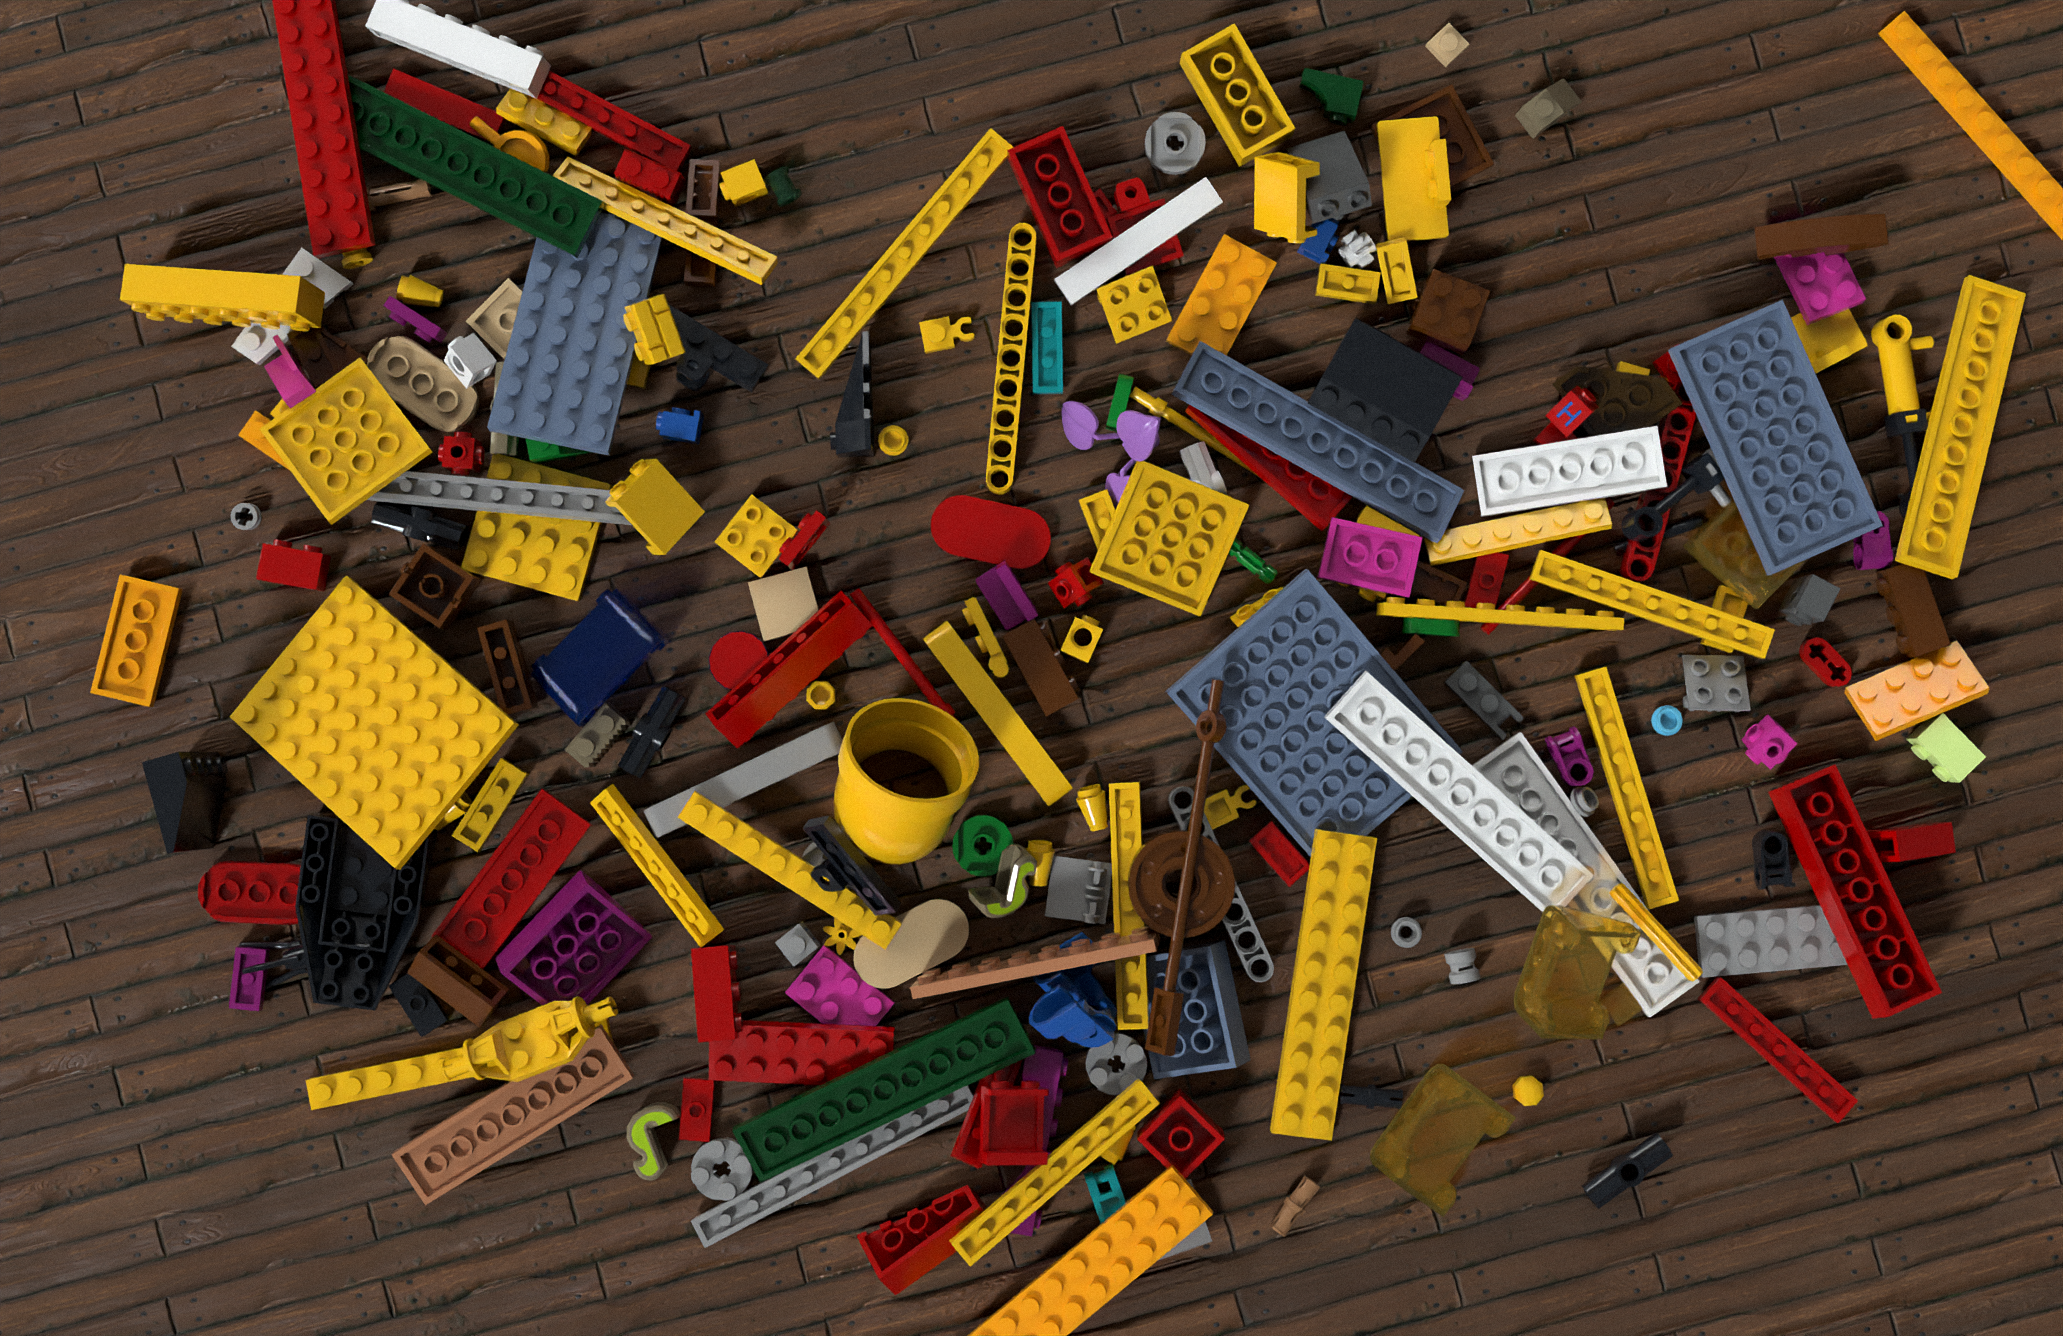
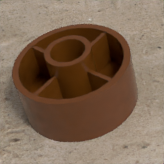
M1170 830L1149 839L1135 854L1128 873L1129 896L1136 913L1150 928L1170 937L1172 936L1178 896H1174L1167 891L1166 879L1173 870L1183 866L1188 830ZM1200 834L1194 871L1195 884L1191 891L1184 938L1203 934L1215 927L1228 912L1235 891V878L1229 859L1217 844Z

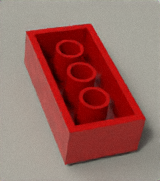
M1063 126L1007 150L1009 164L1056 268L1095 252L1112 240L1113 236Z

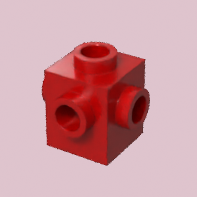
M454 432V437L444 436V443L440 444L438 449V460L442 462V467L450 470L451 475L468 477L469 472L480 473L481 465H483L485 459V449L482 446V442L472 438V433ZM458 447H461L463 454L457 458Z
M1088 557L1074 565L1070 561L1055 570L1057 576L1048 582L1063 608L1068 607L1074 602L1077 607L1081 606L1093 598L1090 592L1104 583L1100 576L1089 571L1092 563Z

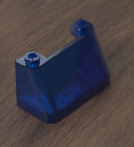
M619 589L613 591L605 590L596 600L598 605L548 656L545 654L541 655L531 666L534 669L531 676L579 727H584L595 715L596 711L594 708L600 709L608 698L645 661H649L652 658L648 654L649 652L654 654L657 650L661 651L671 641Z

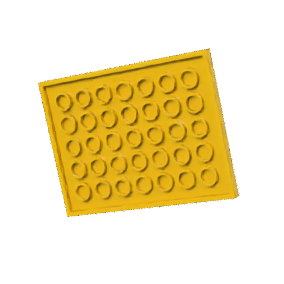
M347 575L230 715L233 721L390 865L401 870L519 726L508 714Z

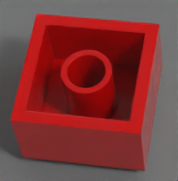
M1181 1089L1137 1131V1140L1166 1168L1173 1164L1185 1179L1225 1139L1224 1131Z

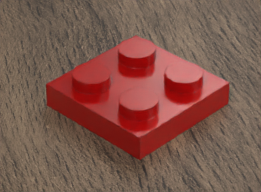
M817 510L813 515L807 513L798 525L800 532L794 539L789 537L780 547L779 552L781 556L778 559L794 570L831 523Z

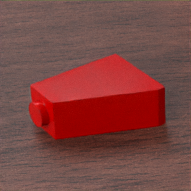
M1952 822L1924 823L1866 830L1881 862H1902L1956 853Z

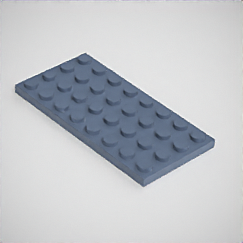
M601 212L578 258L536 238L487 426L489 431L610 456L635 356L634 344L638 343L634 332H630L625 325L623 315L627 313L625 306L649 298L664 238L616 215Z
M1783 300L1668 350L1767 576L1883 526Z

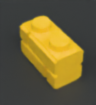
M665 294L656 295L625 306L627 313L623 315L627 329L635 334L638 343L634 344V349L640 361L644 360L646 365H652L685 353Z

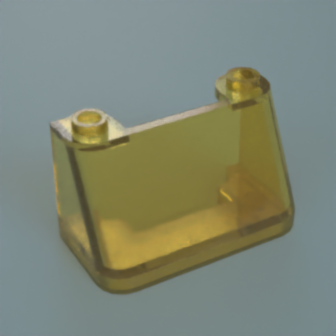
M1547 906L1542 913L1515 990V1010L1541 1039H1603L1610 1016L1605 1006L1599 1001L1616 952L1631 954L1638 945L1641 932L1627 922L1566 906Z
M1436 1064L1427 1072L1374 1144L1370 1153V1161L1394 1183L1444 1217L1454 1205L1457 1195L1456 1188L1449 1181L1485 1133L1493 1138L1505 1134L1516 1117L1445 1064Z

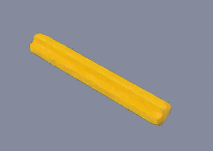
M1619 883L1614 886L1609 892L1612 898L1688 980L1695 981L1703 973V969L1624 884Z

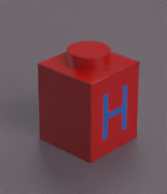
M1577 385L1545 416L1568 437L1599 406L1595 403V396L1588 389H1581Z

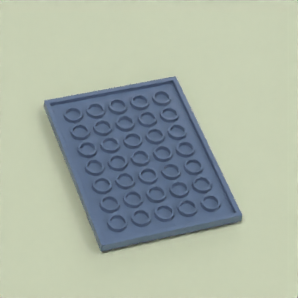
M1307 569L1301 572L1166 690L1167 694L1196 726L1198 717L1208 708L1212 679L1224 681L1220 713L1225 717L1227 728L1223 738L1215 743L1214 747L1310 857L1315 829L1367 836L1412 797L1409 792L1324 718L1365 671L1373 676L1458 754L1463 752Z

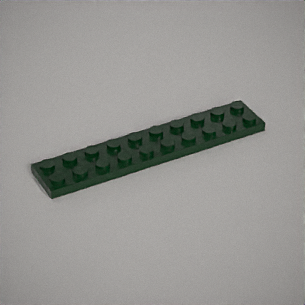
M348 75L360 150L578 258L605 206L602 200Z
M1007 996L733 1126L732 1132L761 1183L1036 1053V1048L1011 1000Z

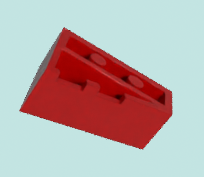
M735 945L691 949L698 1043L738 1039L739 1032H743L742 1013H738V1001H741L740 983L737 982L736 970L739 968Z

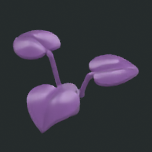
M1067 401L1062 404V423L1066 437L1073 446L1080 450H1087L1093 446L1094 439L1120 438L1123 441L1122 446L1132 458L1120 470V475L1111 473L1106 479L1105 490H1108L1116 510L1130 475H1127V471L1136 461L1146 460L1151 455L1153 449L1159 445L1158 432L1161 418L1145 415L1134 410H1127L1122 412L1117 419V433L1099 434L1096 432L1099 422L1095 413L1082 403Z

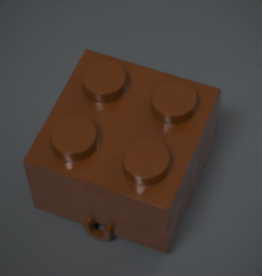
M1433 269L1425 281L1419 299L1416 298L1411 309L1414 313L1406 334L1463 355L1471 344L1490 290Z
M423 543L411 562H406L401 568L400 572L402 575L389 595L438 628L448 630L481 582V579L432 546Z

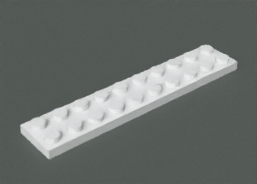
M1367 671L1356 680L1324 716L1552 921L1594 876Z
M1521 732L1515 734L1472 765L1594 875L1567 905L1647 1017H1652L1699 983L1698 979L1695 981L1688 980L1612 898L1609 892L1614 886L1622 883L1644 905Z

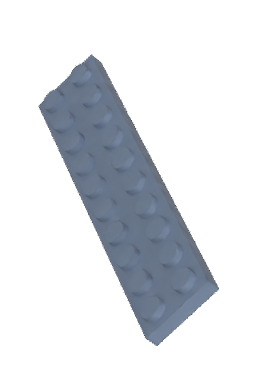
M1202 341L1195 348L1171 393L1187 404L1432 542L1438 543L1441 540L1464 492L1460 487L1308 404V401Z

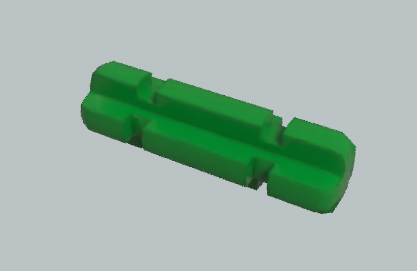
M1235 537L1228 554L1231 556L1235 555L1239 563L1254 575L1256 573L1260 575L1258 578L1264 583L1270 584L1277 576V570L1271 565L1267 566L1264 564L1266 561L1247 546L1244 548L1242 546L1243 543Z

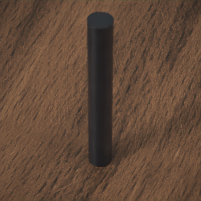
M1697 515L1666 526L1662 540L1702 527L1701 517ZM1650 537L1639 542L1645 547L1651 544L1652 538ZM1628 540L1613 545L1617 556L1625 553Z

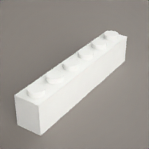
M376 0L365 26L377 37L536 99L538 98L551 67L543 57L544 53L532 46H527L526 49L516 46L517 42L503 35H500L499 39L489 35L490 32L477 25H472V28L462 25L463 22L452 15L446 14L443 18L436 15L435 10L423 4L415 7L408 4V0Z

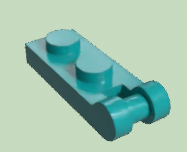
M1113 1164L1104 1166V1170L1093 1173V1171L1084 1173L1100 1223H1103L1126 1203ZM1109 1181L1111 1190L1100 1193L1098 1185Z

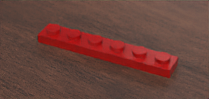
M551 71L548 72L537 98L538 100L589 126L596 132L630 150L680 172L692 149L691 145Z
M1717 976L1697 998L1834 1122L1839 1123L1858 1102L1852 1094L1721 977Z

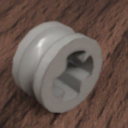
M251 503L236 505L230 514L233 525L241 530L256 528L262 519L260 509ZM248 508L250 509L248 513L253 514L252 521H247L246 525H243L242 522L244 520L239 519L240 513H245Z

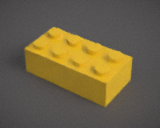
M1235 23L1181 54L1180 65L1239 167L1293 136L1296 128Z

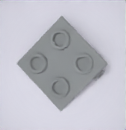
M1682 655L1687 696L1683 697V708H1688L1689 711L1707 710L1708 712L1751 710L1743 656Z
M1054 856L1045 916L1085 921V923L1105 924L1112 877V863Z

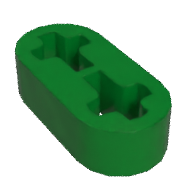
M1119 373L1105 429L1117 432V419L1122 412L1126 411L1134 377Z
M1403 618L1402 633L1460 637V621Z

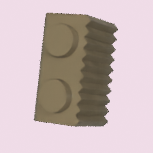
M604 703L565 748V751L584 767H595V763L599 762V758H603V753H607V749H611V744H615V740L619 739V735H623V730H627V726H631V721L613 705Z

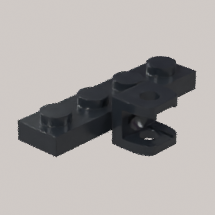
M669 305L685 349V353L681 354L677 361L676 380L692 391H698L706 384L713 374V370L752 393L767 372L768 364Z
M830 816L809 819L803 829L823 852L822 858L826 860L824 865L814 867L810 873L817 884L824 891L828 892L844 890L849 884L875 916L896 913L902 903L894 895L893 890L876 873L875 868L866 861L842 832L838 823Z

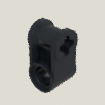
M1771 830L1757 832L1752 839L1754 880L1757 888L1764 890L1766 886L1773 885L1790 887L1792 885V870L1789 862L1787 839L1779 832ZM1769 837H1773L1775 847L1772 851L1767 852L1764 847L1765 841Z

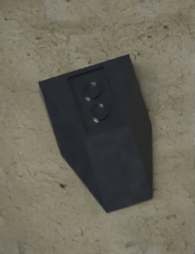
M321 814L307 816L295 908L313 1003L377 1010L419 923L438 830L433 829L406 864L399 870L390 865L339 817Z

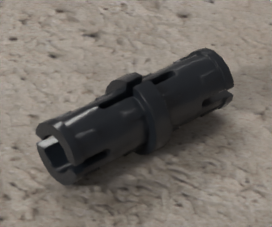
M1370 1084L1367 1087L1340 1085L1339 1092L1349 1093L1352 1096L1339 1095V1104L1366 1105L1367 1109H1374V1106L1402 1108L1403 1101L1390 1100V1097L1403 1098L1402 1089H1380Z

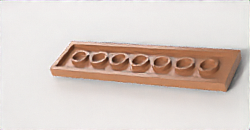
M1150 927L1133 929L1131 935L1120 937L1119 933H1110L1101 936L1102 940L1090 943V940L1087 938L1071 942L1072 946L1060 949L1059 944L1041 948L1042 952L1030 955V951L1025 950L1011 954L1012 958L1001 961L999 956L989 957L981 960L982 964L970 966V962L953 965L952 970L941 972L940 968L923 971V975L917 977L915 983L910 987L912 998L928 997L1156 952L1161 942L1159 932L1155 930L1150 931Z
M602 1024L595 1027V1035L586 1041L573 1061L519 1082L508 1081L398 1148L392 1153V1156L423 1203L427 1205L633 1079L634 1073Z

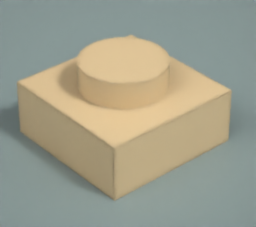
M1448 23L1427 42L1425 47L1446 68L1468 48L1469 43Z

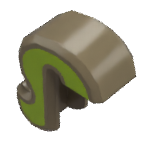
M1009 845L1002 851L995 887L985 886L969 889V899L987 917L1001 918L1013 914L1024 904L1028 897L1029 886L1025 877L1027 875L1033 876L1036 873L1037 861L1022 845Z
M666 1102L650 1104L633 1115L627 1125V1141L632 1149L642 1155V1157H638L634 1161L633 1167L637 1175L644 1180H656L668 1165L654 1127L681 1116V1112L674 1105Z

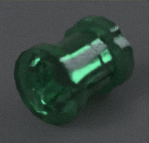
M786 166L776 169L764 179L765 184L770 185L776 194L779 207L789 205L802 195L801 189H796L788 175L789 169Z

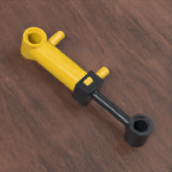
M1895 314L1877 322L1871 330V338L1878 347L1889 414L1884 417L1887 438L1902 436L1911 490L1901 498L1899 503L1900 514L1905 519L1919 463L1915 434L1927 430L1931 412L1926 413L1925 409H1920L1911 351L1932 348L1934 339L1931 336L1909 339L1912 334L1910 321L1902 315ZM1888 325L1895 330V339L1888 335Z

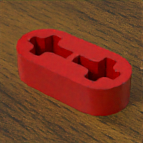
M1816 637L1803 641L1799 649L1800 657L1823 683L1830 687H1840L1850 681L1852 676L1851 667L1826 640ZM1810 645L1820 646L1818 653L1824 659L1823 661L1817 656L1810 657L1809 654L1812 651L1809 647ZM1827 664L1832 668H1841L1839 673L1841 679H1831L1830 676L1833 672Z

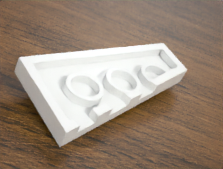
M302 247L282 274L301 276L324 291V309L333 303V299L342 291L348 290L353 285L351 281ZM251 323V327H245L231 347L254 363L261 365L279 349L272 337L278 334L282 341L286 343L289 340L287 333L294 330L290 329V326L280 325V329H268L261 327V324Z

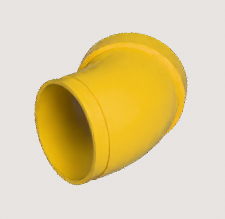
M890 698L879 700L863 707L849 722L839 750L838 765L840 771L834 791L836 822L861 855L872 861L899 865L925 857L943 841L952 824L954 813L961 808L970 793L979 768V755L973 738L953 716L936 706L922 701ZM887 750H903L917 754L937 769L946 784L948 795L922 799L894 793L873 781L860 768L859 764L866 758Z

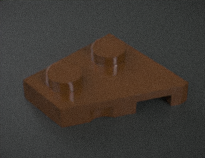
M323 326L321 328L309 327L307 332L294 330L287 333L315 388H318L358 358H361L367 366L368 359L364 355L359 354L340 338L329 333Z

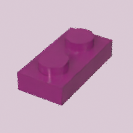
M391 296L388 297L383 305L391 311L388 317L402 326L409 322L417 328L414 333L429 343L433 338L442 343L448 334Z
M243 946L235 948L229 1008L250 1011L263 1010L267 969L243 974L242 969L268 962L270 949Z

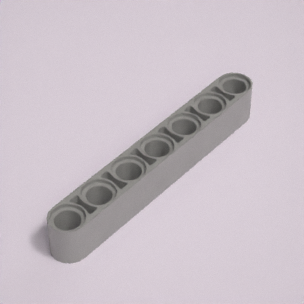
M831 722L653 805L643 812L657 839L687 825V823L677 817L694 791L724 808L839 754L843 740L835 722Z
M1184 786L1171 790L1168 797L1169 806L1180 830H1187L1194 791ZM1181 791L1187 792L1191 798L1189 806L1184 809L1178 808L1174 803L1175 795ZM1204 813L1202 820L1203 831L1201 834L1219 846ZM1235 881L1232 903L1240 905L1241 915L1234 920L1228 919L1225 915L1222 922L1246 974L1255 982H1265L1273 975L1274 965ZM1250 931L1254 935L1253 944L1246 948L1241 947L1238 943L1239 935L1242 932ZM1263 959L1267 964V969L1262 975H1254L1251 971V965L1255 960Z

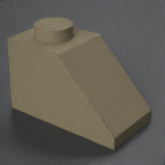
M1563 78L1524 104L1515 117L1532 139H1534L1581 104L1582 101Z

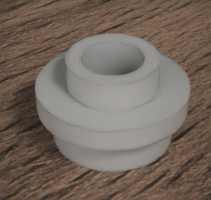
M1577 787L1571 791L1570 801L1580 815L1588 817L1598 808V797L1591 788Z
M1401 917L1391 927V937L1401 947H1413L1421 939V926L1413 918ZM1405 926L1411 929V934L1407 938H1403L1400 933L1401 929Z

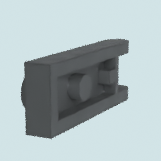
M1464 661L1443 682L1501 740H1504L1507 735L1499 726L1510 715L1518 723L1524 719L1468 661Z

